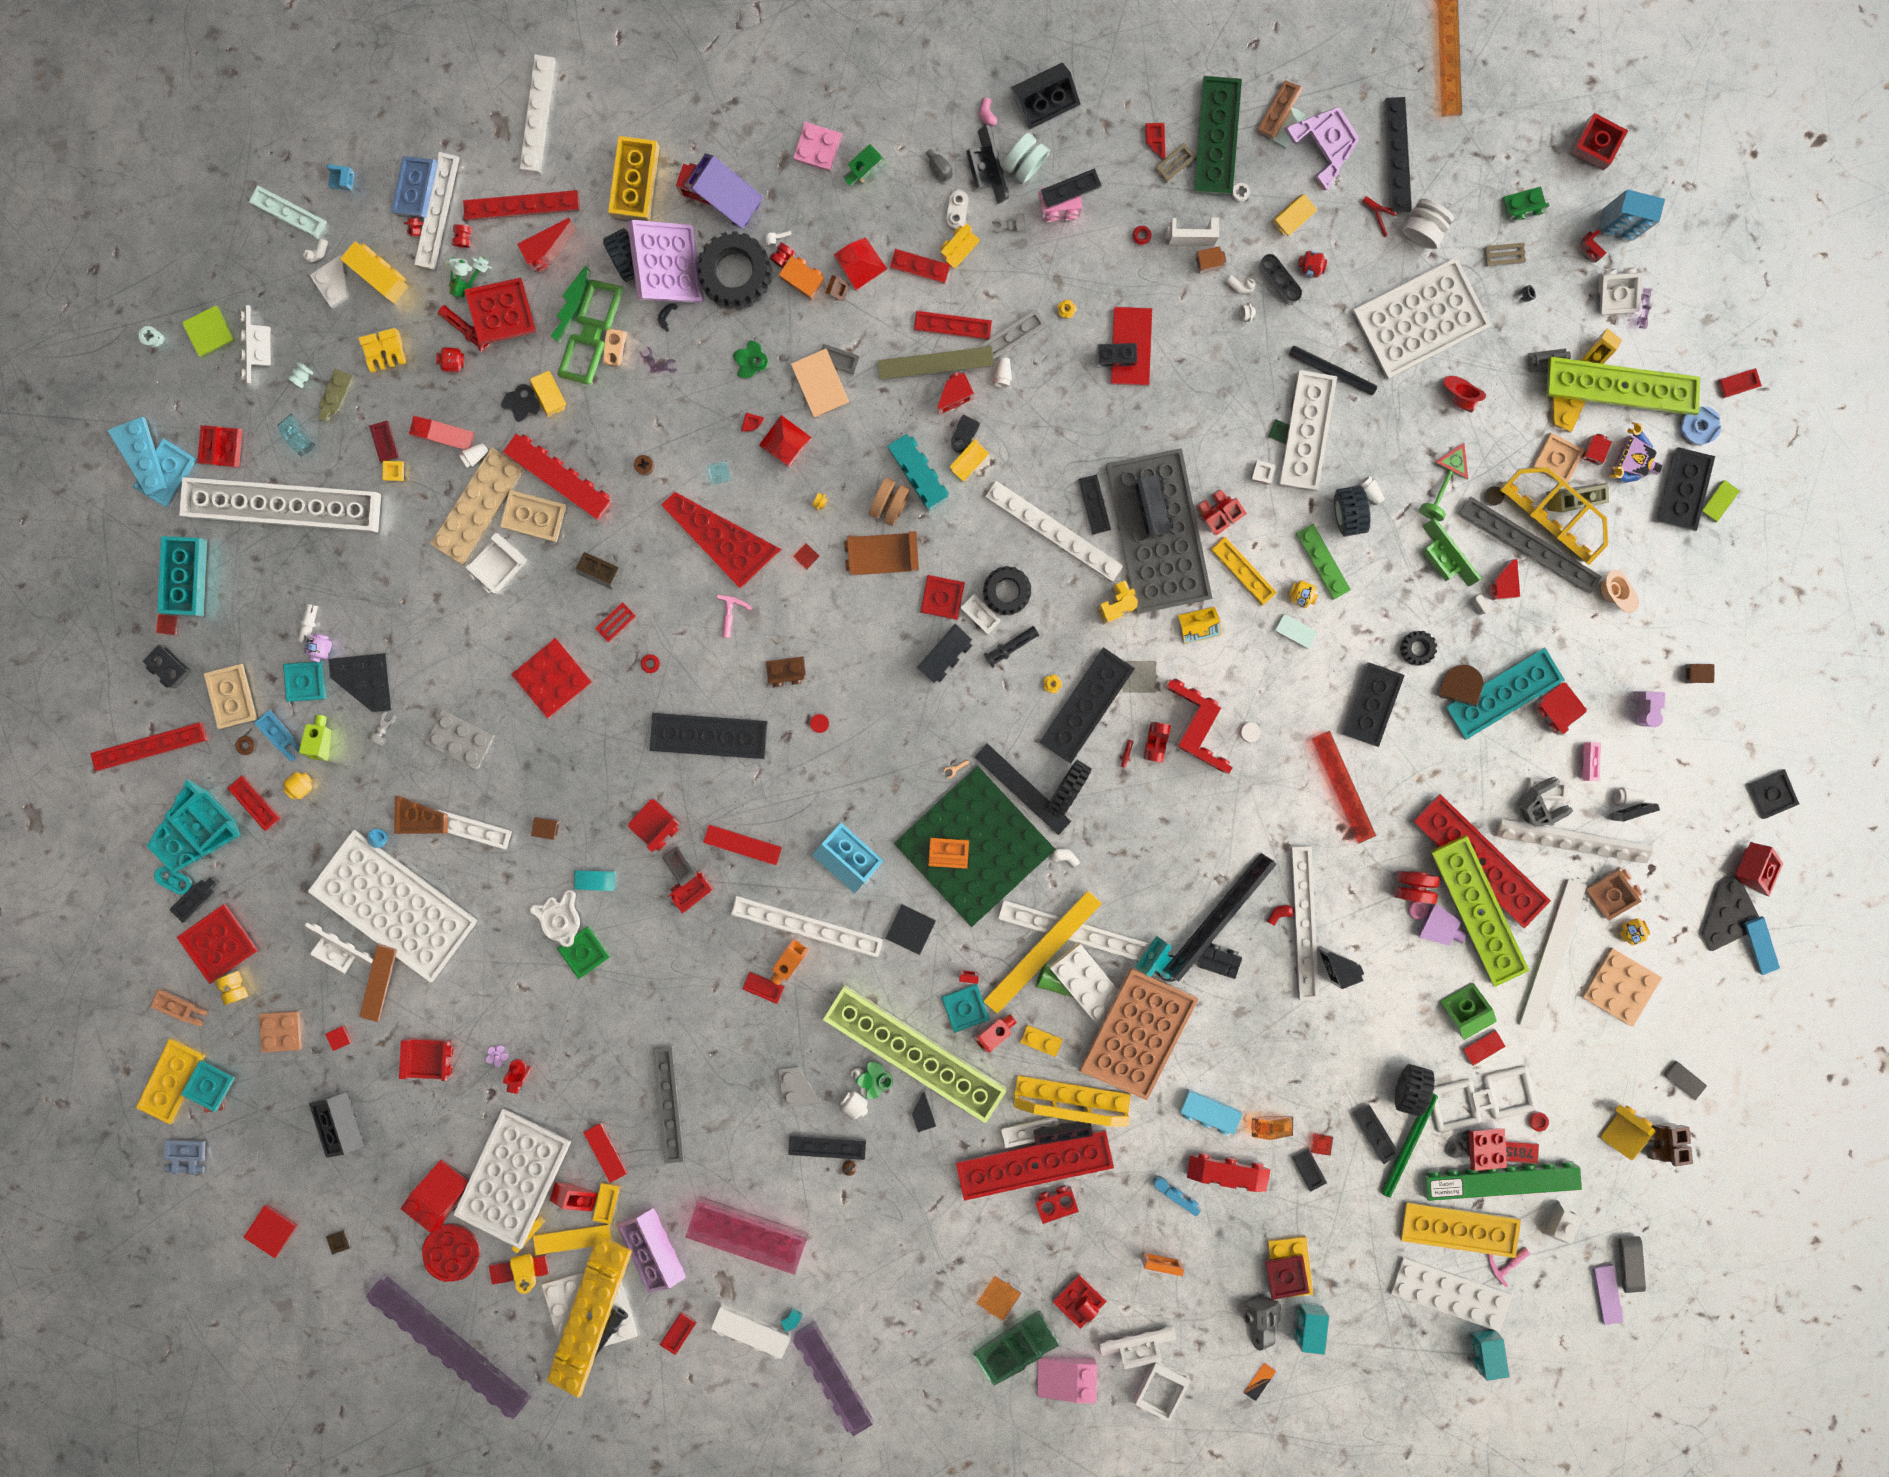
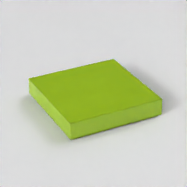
M217 305L182 322L198 356L201 358L235 341Z

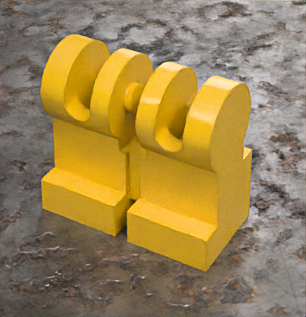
M396 328L381 331L378 334L374 333L359 337L360 345H362L366 363L371 373L377 372V361L381 370L386 369V360L391 368L395 367V356L400 365L406 364L400 332ZM384 351H386V360L382 354Z

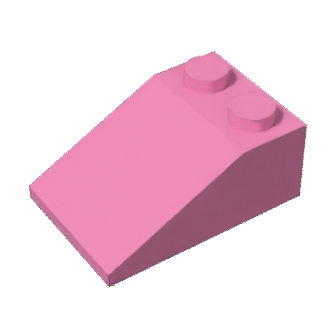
M1038 1357V1397L1074 1403H1096L1097 1363L1095 1358Z

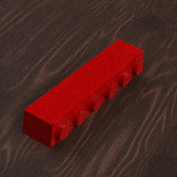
M515 434L503 453L600 521L613 503L609 500L610 495L603 490L598 492L593 489L595 485L586 478L584 481L579 479L578 472L571 467L568 470L562 466L564 462L555 456L551 459L546 455L548 453L547 450L540 445L536 448L530 444L533 440L522 434V436Z

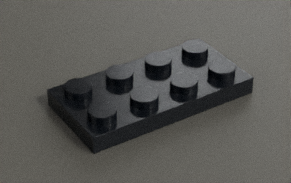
M1680 447L1675 449L1658 523L1694 532L1698 530L1716 456Z
M1367 662L1342 735L1379 747L1405 675Z

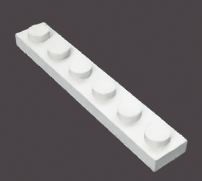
M535 55L520 163L521 171L540 173L555 65L554 57Z
M441 152L438 154V165L427 216L424 218L414 264L415 266L435 270L459 163L458 156Z

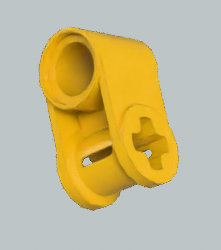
M531 1254L511 1257V1270L514 1275L516 1290L519 1293L526 1294L536 1284L533 1257ZM524 1279H525V1282H529V1285H528V1286H526V1284H522V1282L524 1281Z

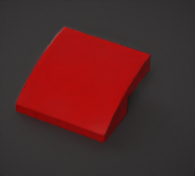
M201 425L197 463L239 468L243 430Z

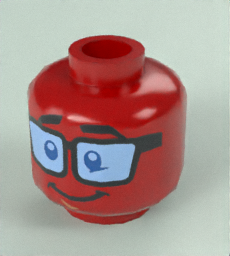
M1306 251L1304 256L1299 257L1298 267L1301 268L1302 275L1318 278L1321 274L1325 273L1327 259H1325L1323 253Z

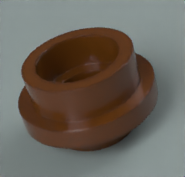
M242 736L237 739L235 748L239 754L249 755L255 749V742L249 736ZM245 742L249 745L247 749L243 747Z

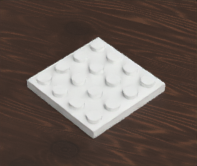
M585 1271L542 1283L558 1343H560ZM622 1281L612 1309L614 1306L621 1307L628 1313V1318L622 1321L618 1332L613 1333L604 1346L637 1337V1331ZM591 1312L588 1313L589 1319H592Z

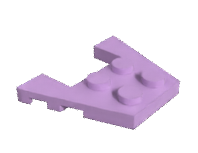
M1340 107L1330 109L1284 128L1293 143H1297L1308 132L1311 134L1329 163L1315 175V178L1323 190H1328L1331 186V181L1338 175L1339 168L1344 160H1347L1359 140Z

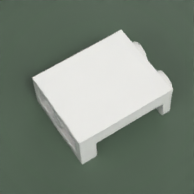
M1172 218L1171 222L1167 224V228H1165V240H1168V245L1214 246L1219 238V218H1211L1207 229H1177L1176 218Z
M495 533L491 537L492 541L465 568L469 570L467 574L475 581L479 579L483 583L482 588L488 593L498 594L528 559L500 534Z

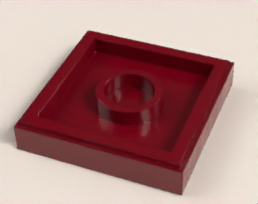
M1302 1254L1264 1261L1272 1300L1310 1293Z

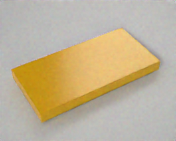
M172 1038L168 1039L137 1103L136 1109L167 1124H172L185 1098L181 1094L199 1061L204 1059L205 1054Z

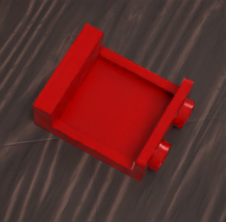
M415 1038L401 1040L399 1079L424 1078L441 1079V1081L448 1080L453 1072V1066L450 1065V1057H453L454 1053L451 1040Z

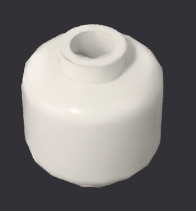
M855 1091L847 1092L839 1102V1105H841L840 1111L851 1120H856L859 1117L862 1119L868 1111L866 1108L868 1102Z

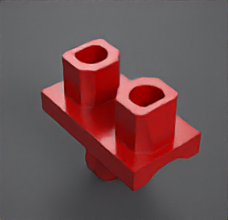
M514 1059L510 1063L509 1069L503 1078V1084H507L506 1092L518 1094L520 1087L523 1086L530 1073L531 1066H526V1063L521 1059Z

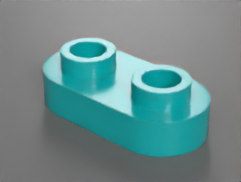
M166 866L159 867L154 873V879L157 884L176 894H185L193 886L190 877L179 871L172 874ZM165 872L169 875L168 879L164 878ZM182 881L186 884L185 888L181 887Z

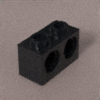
M1137 343L1098 344L1096 348L1097 368L1136 366Z
M157 645L143 660L147 665L145 668L151 674H156L160 678V683L166 688H178L192 673L165 645ZM159 656L162 658V664L160 666H158L156 663V660ZM172 670H175L176 677L174 679L170 677V673Z

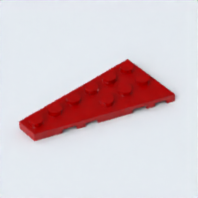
M674 492L661 504L740 589L782 551L781 548L677 492Z

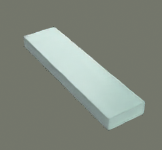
M256 186L248 202L317 239L327 223L325 220L259 186Z

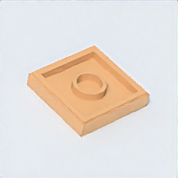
M1549 433L1532 468L1547 466L1568 484L1585 450L1553 433ZM1542 472V473H1544L1545 475H1547V476L1553 478L1549 473H1547V472Z

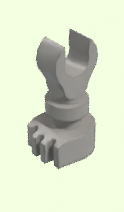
M1024 213L1017 214L1014 221L1013 219L1005 221L1000 218L992 220V223L1001 224L1000 228L992 229L995 233H1001L1007 229L1011 231L1013 228H1017V232L1025 231Z
M388 712L382 713L380 724L375 728L376 732L373 733L371 731L368 739L381 746H384L386 743L382 735L386 734V729L395 722L394 715L389 722L385 721Z

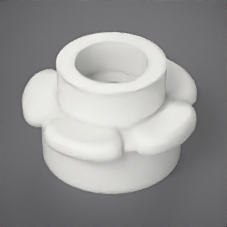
M1247 303L1240 307V318L1242 321L1251 322L1256 312L1255 308L1251 307L1250 303Z

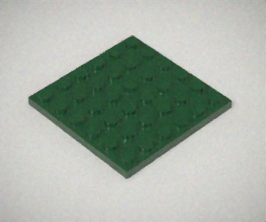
M978 765L893 843L971 927L981 920L1056 850ZM930 838L969 840L967 868L929 866Z

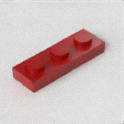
M895 249L890 269L945 284L950 264Z

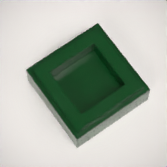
M1275 419L1268 437L1286 444L1289 424Z

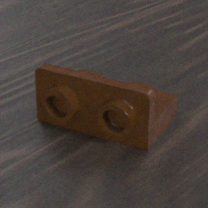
M804 656L766 661L767 682L772 684L773 688L784 686V682H791L792 685L803 684V680L807 679Z

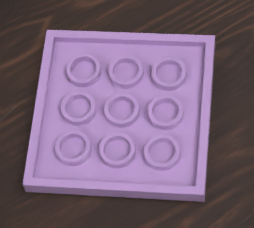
M640 220L628 221L638 300L702 302V289L696 269L698 259L693 225Z

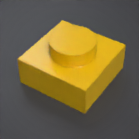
M383 461L382 480L404 482V462Z

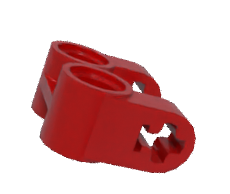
M1151 722L1143 759L1163 763L1171 725Z

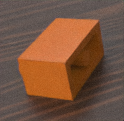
M791 256L779 273V277L812 300L825 282L824 277H822L823 273L816 268L810 269L806 266L807 262L802 258L797 257L796 259Z

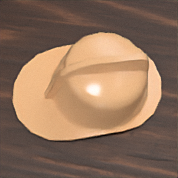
M1619 570L1610 571L1606 580L1601 582L1602 596L1606 601L1616 603L1625 612L1631 613L1636 611L1639 605L1638 596L1627 578Z

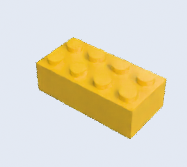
M618 136L608 210L611 218L650 221L660 149L657 141Z

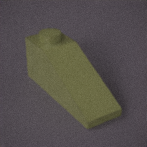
M1606 483L1572 487L1593 506L1609 503V488ZM1566 488L1559 489L1547 502V510L1553 512H1567L1581 509L1585 506L1583 502Z

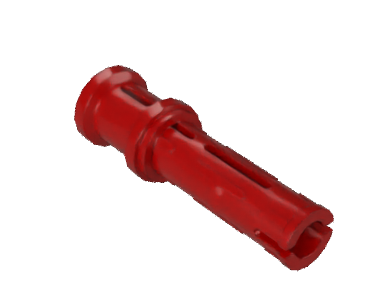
M443 305L438 310L437 315L464 334L465 339L475 344L480 352L486 350L490 343L479 345L474 326L469 325L446 305Z

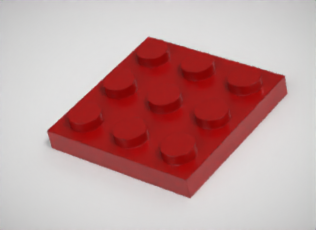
M521 277L464 290L479 345L536 333Z
M554 638L511 674L547 719L593 683L557 638Z
M226 904L221 905L176 937L209 984H212L215 980L259 951Z

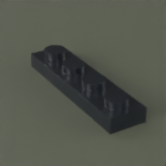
M791 1134L789 1136L788 1155L865 1160V1139Z

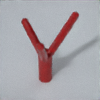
M1365 196L1362 203L1375 211L1384 237H1387L1379 211L1392 216H1396V213L1391 211V208L1380 206L1368 196Z

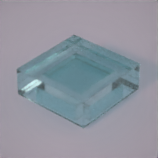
M727 461L708 466L713 485L732 480Z

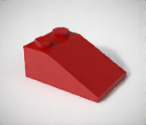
M568 217L517 243L527 265L534 272L538 271V273L547 270L548 266L555 261L577 231V228Z
M440 1160L411 1192L400 1209L428 1232L439 1230L463 1195L469 1181L446 1162Z

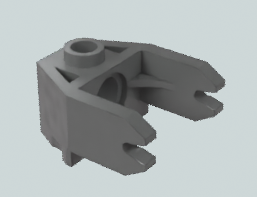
M1554 776L1536 784L1529 789L1519 802L1518 806L1525 821L1534 827L1553 826L1554 823L1573 812L1572 807L1566 805L1549 813L1541 794L1556 787L1560 783L1559 778L1556 779Z

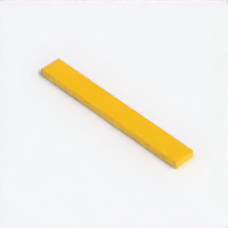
M1087 890L983 1001L998 1014L1102 905V902Z

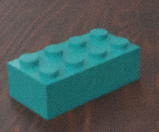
M161 536L157 613L204 616L207 540L191 537Z

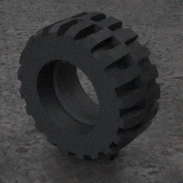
M732 231V234L724 232L721 233L719 238L716 236L711 238L712 242L710 244L706 243L703 246V253H699V263H697L696 268L698 280L706 295L715 304L723 305L727 309L736 307L738 310L742 309V306H752L754 301H760L762 299L761 295L763 293L766 294L768 291V284L771 283L772 268L764 247L755 238H750L746 233L741 235L738 231ZM732 254L743 255L752 264L750 279L739 287L724 286L717 277L716 270L718 264L723 258Z

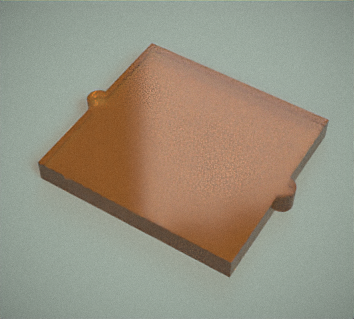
M995 1275L977 1304L987 1310L988 1314H993L1004 1321L1022 1293L1012 1287L1010 1282L1006 1283Z

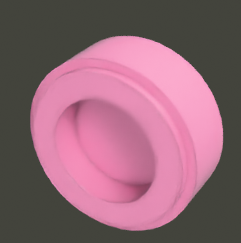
M1413 901L1408 907V912L1412 918L1421 920L1428 915L1429 908L1426 903Z

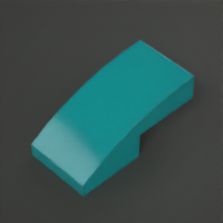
M574 870L573 889L615 891V871Z

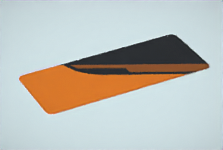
M1263 1363L1245 1389L1244 1394L1257 1401L1276 1373V1370Z

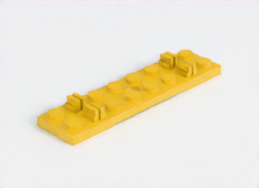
M602 1235L596 1238L546 1380L575 1397H580L583 1393L596 1351L632 1250ZM589 1312L592 1314V1319L588 1318Z

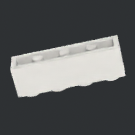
M724 1303L721 1304L711 1327L715 1334L731 1337L732 1341L738 1344L745 1343L750 1345L749 1347L752 1350L764 1351L769 1357L774 1359H782L792 1335L790 1331L785 1332L784 1329Z

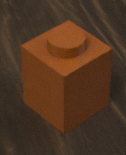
M1220 246L1197 251L1195 255L1199 274L1220 270L1223 268L1224 263H1226L1225 252L1221 251Z

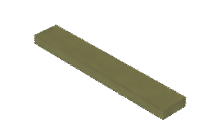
M992 346L878 360L880 380L994 366Z

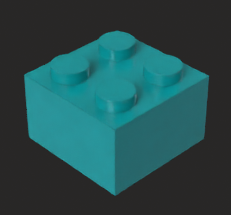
M1300 1304V1308L1296 1310L1298 1325L1294 1329L1293 1338L1296 1340L1301 1352L1325 1355L1329 1315L1323 1306Z
M1493 1329L1471 1332L1470 1346L1472 1351L1475 1352V1358H1473L1475 1370L1477 1369L1486 1381L1510 1378L1505 1343L1500 1334Z

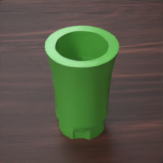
M1045 963L1039 972L1035 987L1064 996L1074 997L1050 969V965Z

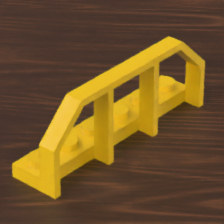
M1549 467L1520 468L1507 482L1504 481L1500 485V490L1503 493L1507 494L1528 512L1532 518H1535L1555 535L1558 540L1575 552L1587 565H1590L1608 546L1607 517ZM1547 472L1559 483L1535 507L1532 504L1534 501L1528 495L1522 496L1517 492L1519 488L1513 482L1520 474ZM1562 486L1585 504L1564 528L1556 519L1551 521L1547 517L1548 513L1543 509L1544 505ZM1589 509L1602 519L1603 543L1592 555L1593 551L1585 544L1579 545L1576 542L1578 538L1569 531Z
M1017 1075L1013 1106L1014 1108L1037 1115L1110 1127L1128 1126L1131 1093ZM1019 1096L1049 1100L1052 1103L1051 1106L1035 1104L1020 1099ZM1057 1102L1086 1106L1085 1112L1058 1108ZM1090 1107L1123 1112V1116L1092 1113Z

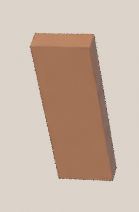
M1286 80L1283 82L1257 128L1259 134L1275 139L1303 90L1300 85Z

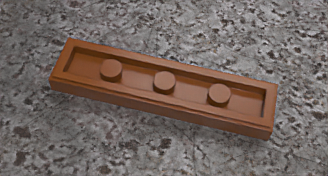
M382 944L377 945L359 1017L375 1022L380 1021L397 949Z

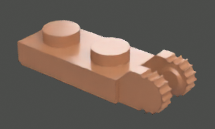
M161 988L157 989L150 1005L151 1008L196 1026H202L203 1021L190 1016L191 1012L193 1011L204 1016L208 1012V1010Z

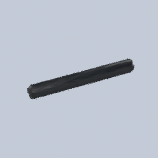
M1295 345L1289 351L1290 356L1331 376H1337V379L1370 395H1374L1377 390V385Z

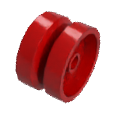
M1397 871L1396 880L1399 883L1408 884V887H1396L1394 898L1437 904L1438 894L1434 891L1426 890V887H1439L1440 877L1418 871Z

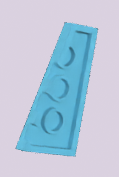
M140 417L107 430L146 495L151 496L167 490L146 418Z

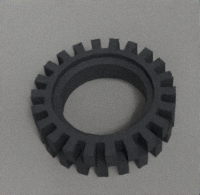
M1077 759L1055 791L1046 811L1062 819L1081 791L1092 768Z

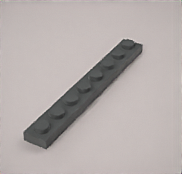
M1473 497L1468 498L1459 513L1589 593L1594 591L1602 578L1598 573Z

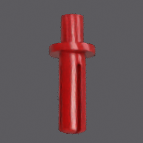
M1127 740L1123 757H1120L1122 768H1126L1127 763L1131 762L1129 757L1134 742L1132 740Z

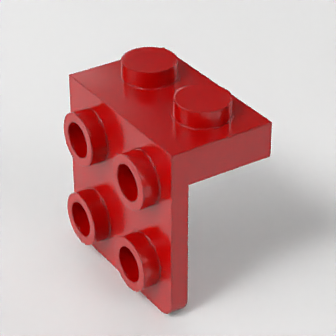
M1565 682L1560 683L1534 704L1539 716L1543 719L1545 718L1550 730L1557 735H1563L1569 731L1568 726L1587 712L1586 707Z
M651 799L628 823V827L648 845L646 848L651 852L656 850L659 852L667 844L665 840L669 836L672 838L679 831L678 826L681 823L655 799Z

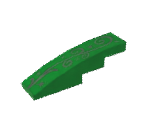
M587 266L581 270L562 295L567 302L556 315L561 320V323L551 334V337L559 344L572 327L581 307L591 276V271Z

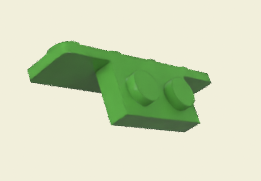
M1436 518L1423 525L1425 531L1434 541L1423 550V553L1445 581L1449 580L1457 572L1468 586L1481 580L1477 570L1471 565Z

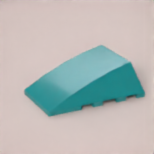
M188 779L183 784L184 787L174 799L175 802L165 814L164 820L159 824L147 844V847L172 874L241 836L237 823L230 813L209 791Z

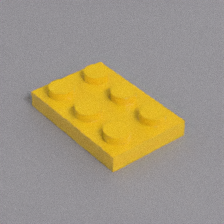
M1306 1236L1267 1240L1270 1260L1298 1254L1303 1255L1310 1293L1297 1296L1312 1295L1313 1288Z

